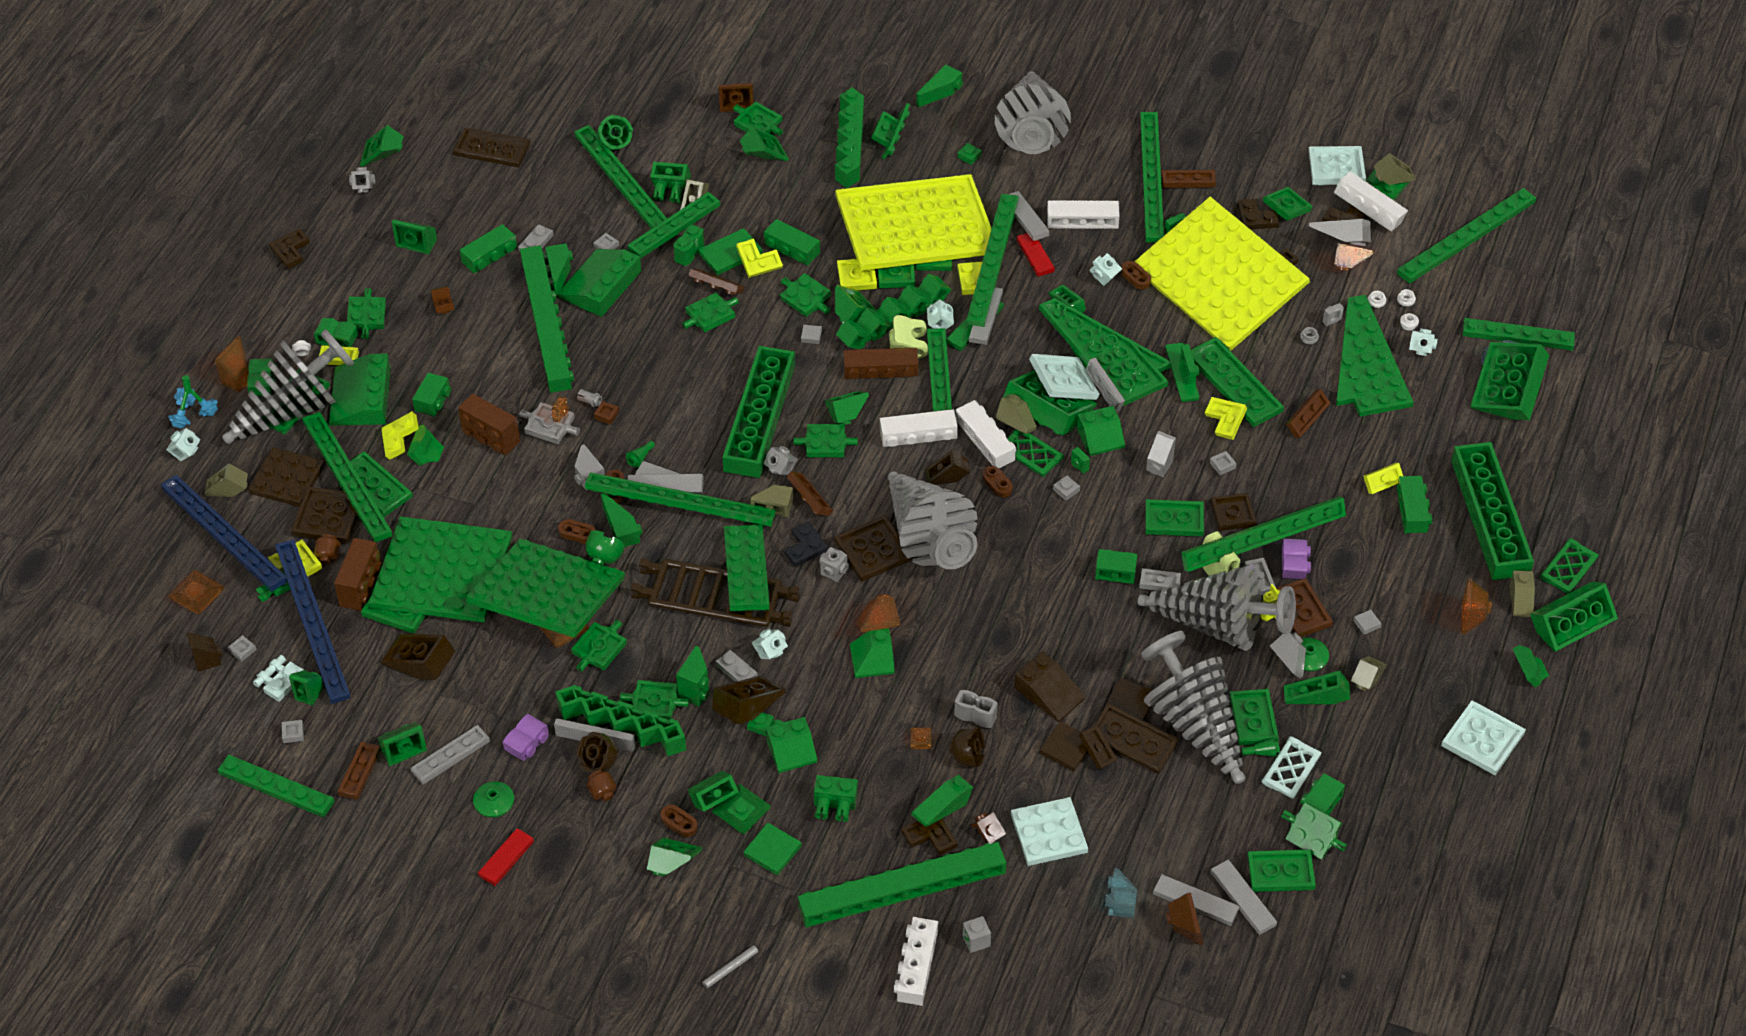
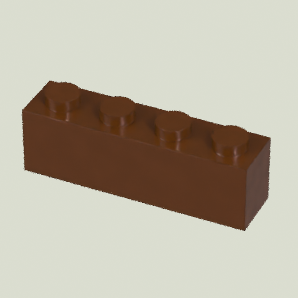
M917 348L844 350L845 379L917 377Z

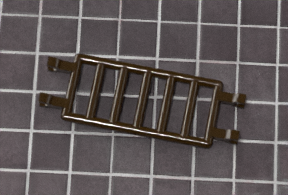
M641 558L639 562V567H641L640 574H657L653 588H648L632 583L630 588L633 591L631 598L649 599L648 604L651 606L764 627L769 626L770 621L791 627L792 612L774 611L778 597L788 598L793 602H798L800 594H798L799 587L781 586L782 581L780 579L767 577V583L773 586L769 598V610L765 611L763 618L752 617L754 610L745 611L744 615L733 613V611H730L729 601L725 611L714 610L724 577H727V570L671 559H663L661 564ZM667 568H678L679 571L669 600L657 599ZM686 571L698 572L688 603H676ZM705 574L716 575L707 607L695 606Z

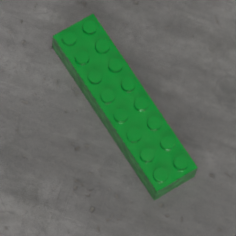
M764 346L758 347L722 457L723 472L756 478L761 477L764 468L763 463L769 451L795 369V351Z
M1492 442L1454 446L1451 462L1492 580L1512 578L1513 571H1532L1534 560Z

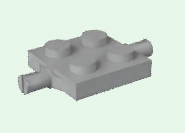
M542 402L532 413L521 410L519 417L528 419V423L524 428L525 434L559 444L566 433L578 436L580 428L570 426L575 418L573 412Z

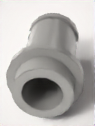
M583 389L578 392L582 396H577V400L589 403L592 407H599L602 402V396L599 393L593 394Z

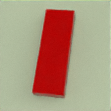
M1028 233L1017 236V242L1036 275L1039 277L1053 273L1055 268L1039 240L1033 241Z
M517 828L478 872L479 877L496 886L533 844L534 839Z

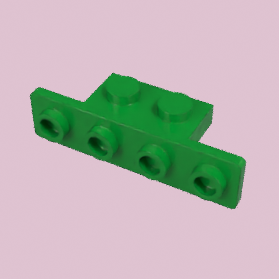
M908 103L900 111L897 119L884 111L879 117L871 139L885 146L881 157L883 160L888 155L891 156L896 148L893 145L899 140L900 135L898 133L904 128L905 123L903 121L907 119L910 113L908 111L910 104Z
M1167 344L1165 349L1168 359L1172 363L1171 369L1181 402L1199 400L1196 387V376H1199V367L1194 363V351L1190 350L1189 344Z

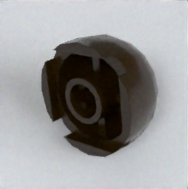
M965 727L958 730L949 743V751L958 764L966 767H980L985 756V754L981 755V748H985L982 730L977 727Z
M590 732L591 734L583 736L578 744L576 754L580 758L581 764L579 763L582 769L591 773L598 770L607 771L617 760V746L610 736L604 733Z

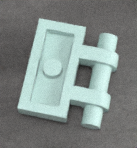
M282 655L277 659H273L269 663L270 666L265 671H261L253 681L256 687H260L263 683L266 684L263 688L264 693L278 702L292 690L289 680L290 674L303 670L292 662H289L284 667L282 664L286 659ZM275 671L278 672L273 679L270 677Z

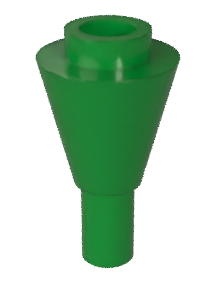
M649 441L646 445L627 452L626 459L628 464L635 468L640 467L648 452L655 447L654 442Z
M1274 737L1255 744V746L1242 748L1243 756L1256 754L1277 757L1276 753L1280 752L1278 740L1274 741Z

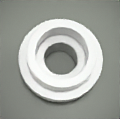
M1408 289L1402 290L1397 297L1398 303L1403 306H1411L1416 300L1413 291Z
M1373 291L1369 295L1368 301L1372 307L1380 308L1386 304V297L1381 291Z
M1408 313L1402 315L1400 323L1405 330L1410 331L1418 326L1419 319L1416 315Z
M303 340L297 341L292 345V350L297 356L308 355L311 349V345Z

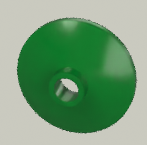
M1302 638L1303 642L1301 644L1306 648L1304 671L1322 669L1329 660L1327 647L1317 639Z
M488 782L476 790L473 804L476 811L481 815L499 817L506 814L512 808L514 793L505 783Z

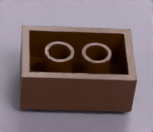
M473 393L458 407L462 432L465 435L477 439L481 444H486L494 451L506 456L520 442L517 417Z
M358 538L353 539L334 583L340 607L362 611L364 605L368 602L370 591L374 589L376 577L383 565L380 562V551L377 548L376 542Z

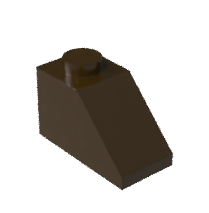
M953 450L949 451L925 469L927 483L933 485L957 483L970 473L968 459Z
M187 633L198 672L221 665L219 657H222L223 654L220 645H215L214 638Z

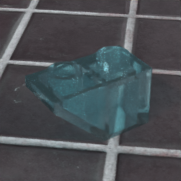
M1114 868V875L1109 876L1108 888L1112 889L1111 894L1106 896L1105 906L1109 907L1108 915L1134 918L1137 889L1119 869Z

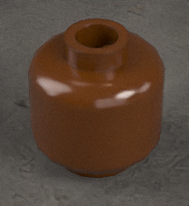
M322 535L316 540L314 555L320 560V563L331 564V562L339 558L341 543L333 535Z
M602 770L592 773L588 777L586 784L595 800H603L604 802L613 798V793L617 789V785L610 773Z

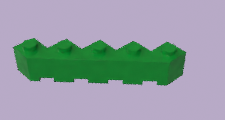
M853 87L840 95V112H838L839 129L837 130V139L839 146L836 147L837 164H835V180L845 188H849L860 180L864 96Z
M928 274L922 280L919 288L908 285L898 299L887 296L877 311L866 308L857 322L845 320L836 335L848 347L860 350L865 347L866 342L870 340L876 341L885 336L886 331L894 328L893 319L895 316L917 318L926 313L927 308L938 300L944 301L952 289L938 276Z
M576 685L555 691L557 705L564 720L583 714L587 725L599 727L609 723L612 730L629 734L635 732L641 748L661 741L667 757L686 750L685 735L677 720L671 718L667 720L660 717L659 714L645 709L641 711L634 708L633 705L622 701L615 702L608 699L607 696L596 692L584 691Z

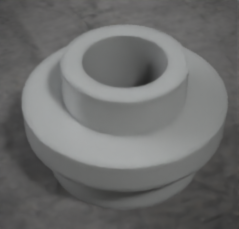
M1312 327L1305 328L1300 334V339L1306 344H1314L1319 338L1317 330Z

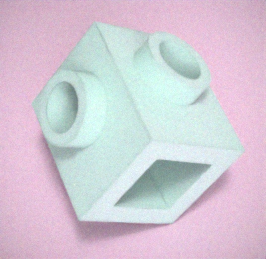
M1107 253L1103 258L1098 256L1092 262L1094 266L1089 271L1104 286L1122 268Z
M938 300L927 308L928 325L932 328H945L946 330L954 324L953 308L949 304Z
M1420 329V332L1412 330L1409 349L1415 350L1418 355L1427 356V353H1431L1432 349L1436 350L1438 339L1434 338L1435 334H1431L1432 330ZM1426 339L1427 344L1421 345L1420 341Z
M185 428L180 432L176 431L170 439L172 441L166 450L179 461H182L197 451L200 439L192 431Z
M769 628L763 630L759 634L760 637L752 642L761 659L776 658L783 653V649L788 647L784 634L779 630Z

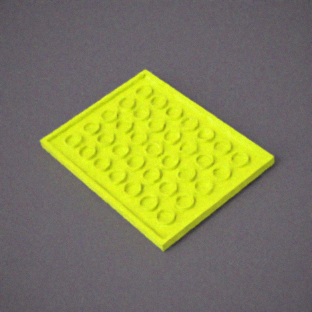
M971 174L839 189L835 192L860 270L985 255L992 228Z
M1211 197L1206 199L1134 261L1151 276V284L1212 337H1217L1230 351L1310 282L1305 274Z

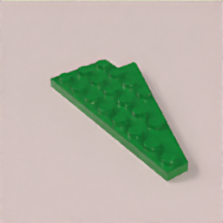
M1366 295L1348 298L1336 400L1337 406L1354 403L1359 417L1413 407L1414 403Z
M1056 298L1040 304L1039 310L1086 365H1088L1090 359H1097L1125 400L1123 406L1168 386V380L1161 372L1171 368L1172 363L1169 360Z

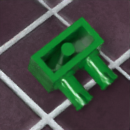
M653 162L650 178L655 189L652 199L654 201L659 199L662 202L664 200L665 188H670L672 191L669 200L675 203V200L676 203H680L682 190H685L687 179L691 178L688 165Z
M817 775L814 789V806H817L815 817L821 819L822 814V820L827 819L829 807L837 808L835 819L841 822L843 816V822H847L849 810H855L858 780Z

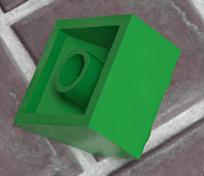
M1114 406L1078 414L1077 430L1089 456L1125 448L1120 419Z
M695 646L676 677L678 697L689 699V703L700 707L702 702L708 699L710 690L706 664L700 648Z
M805 717L766 727L767 743L778 773L817 763L811 732Z
M417 722L406 724L397 730L387 732L378 737L380 749L389 767L427 751L422 727Z

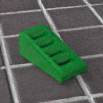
M1063 284L1048 292L1052 299L1056 298L1081 313L1086 310L1084 299Z

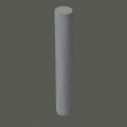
M754 945L705 979L703 985L707 989L757 954V948Z

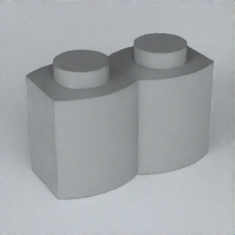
M960 690L955 699L954 715L964 721H973L978 726L992 728L997 718L998 703L988 697H979L971 691Z

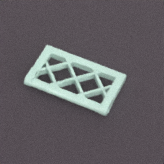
M1289 737L1263 778L1262 784L1294 799L1321 756V752L1294 737ZM1291 746L1298 750L1292 753L1287 752ZM1303 754L1311 755V760L1306 762ZM1300 755L1302 763L1292 765L1290 757ZM1286 758L1289 766L1279 768L1278 766L1282 759ZM1304 767L1305 769L1301 776L1297 777L1294 769ZM1291 770L1293 778L1283 780L1281 772ZM1274 773H1277L1280 781H1274L1270 778ZM1295 782L1296 784L1292 790L1285 786L1287 783Z

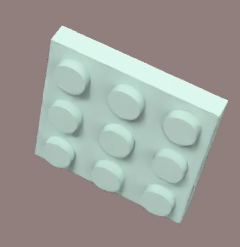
M1361 146L1309 147L1312 185H1338L1340 180L1350 171L1366 182Z
M1031 355L1029 360L1050 397L1097 400L1099 392L1085 371V367L1079 357Z
M1471 701L1444 738L1441 746L1496 775L1523 737L1526 729Z
M1071 797L1011 810V817L1028 866L1088 853V847Z

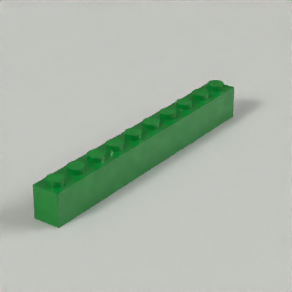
M541 245L521 248V260L549 391L554 393L571 390V382L574 381L573 371L568 369L571 368L570 358L565 356L568 354L567 344L562 342L565 341L564 331L560 330L562 328L561 317H557L559 314L558 304H554V301H556L555 290L551 291V288H554L552 277L548 278V275H551L550 267L545 265L548 262L547 254L542 251Z
M999 842L987 843L978 848H968L962 852L946 854L941 858L933 860L927 859L922 863L906 865L896 870H887L878 875H868L859 880L846 881L841 885L827 886L815 892H805L798 896V907L805 928L1006 874V860Z

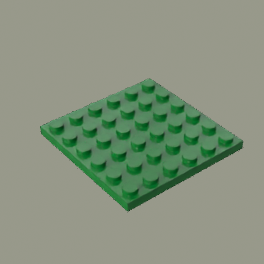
M400 516L369 601L370 607L485 623L489 610L467 603V596L508 552L513 537L512 531Z
M519 539L467 596V603L575 638L625 579V572L619 571L616 568L601 566L597 562H591L578 556L566 554L563 551L532 543L528 540Z

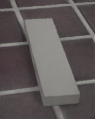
M1017 191L1009 194L1019 196L1015 218L1031 239L1035 241L1049 236V230L1020 192Z
M995 287L985 327L973 326L969 342L987 345L1002 298V288Z
M703 474L628 475V480L703 494Z
M556 719L554 723L556 736L580 741L583 736L591 734L590 732H599L610 736L614 740L617 749L633 752L635 748L633 734L562 719Z
M476 725L411 767V772L424 785L489 743L490 739Z
M1229 860L1211 869V874L1231 900L1240 906L1239 910L1259 935L1277 926V921Z
M1161 875L1153 891L1154 895L1172 902L1191 892L1197 913L1232 926L1240 906Z

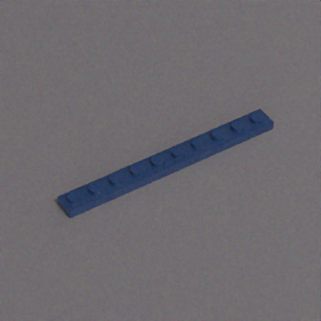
M175 475L161 483L162 490L271 592L287 583L286 576L181 478Z
M293 539L275 544L330 703L333 704L351 699L295 541Z

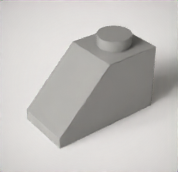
M1158 431L1147 458V471L1164 477L1173 463L1175 437Z
M582 445L575 463L576 474L574 478L578 485H582L585 488V482L590 472L605 475L598 460L585 445Z
M1291 632L1289 634H1282L1270 647L1291 672L1301 679L1304 673L1306 648L1301 644L1303 639L1296 632L1294 634Z

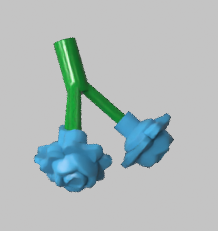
M188 375L182 377L183 388H178L177 393L174 395V399L177 400L176 404L181 405V408L178 409L177 414L168 417L172 425L178 428H185L186 424L191 423L185 416L186 410L184 408L193 406L196 399L201 405L199 415L203 417L206 415L213 416L218 409L216 405L217 400L212 398L206 401L195 393V390L191 388Z

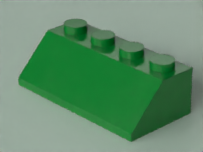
M1590 582L1530 613L1536 632L1553 651H1558L1618 619L1607 585L1600 582Z

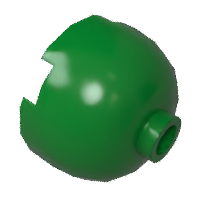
M611 115L600 123L598 138L600 143L610 150H619L630 143L633 128L625 117Z
M594 530L588 535L585 544L588 555L593 559L592 562H597L601 566L603 564L615 563L623 554L625 544L615 537L611 539L603 536L604 532Z

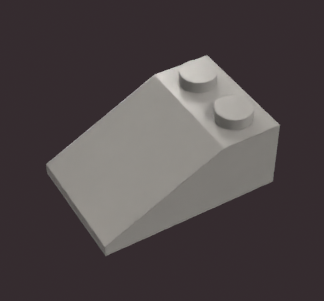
M1364 219L1309 223L1310 227L1344 242L1351 243V246L1362 247L1366 246V243H1371L1370 221Z

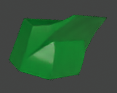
M424 424L419 425L407 455L419 466L427 462H438L444 446L436 440Z
M1522 645L1513 648L1527 680L1534 687L1539 686L1542 680L1549 676L1542 660L1535 657L1530 648Z

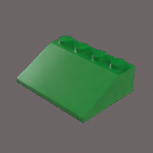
M596 249L563 286L557 297L602 317L641 272L640 256L627 250Z
M1490 342L1470 407L1513 420L1530 421L1549 358V354L1542 344Z
M388 353L368 354L353 360L355 364L351 367L345 363L336 366L332 398L336 403L331 405L329 426L386 424L391 371Z
M1035 370L1010 380L1003 398L1011 394L1019 396L1021 400L1027 403L1033 419L1037 420L1040 425L1047 426L1054 433L1062 436L1071 432L1077 426L1078 414L1090 412L1097 405V403L1090 399L1050 397Z

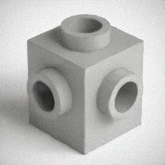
M367 167L356 168V171H352L351 175H349L350 186H352V189H358V192H368V189L373 188V185H375V174H372V171H367ZM363 176L366 177L365 183H362L360 180Z
M783 446L772 447L767 452L763 464L768 466V470L774 474L788 475L793 470L798 459L790 454L789 449Z
M832 547L826 553H823L819 560L821 575L836 582L846 573L849 566L847 555L841 550H836Z

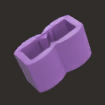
M1283 539L1282 578L1304 579L1307 573H1310L1311 562H1307V558H1310L1311 547L1307 546V540Z
M530 714L525 715L516 728L505 737L503 741L504 750L522 761L532 757L536 747L544 743L548 738L547 725Z

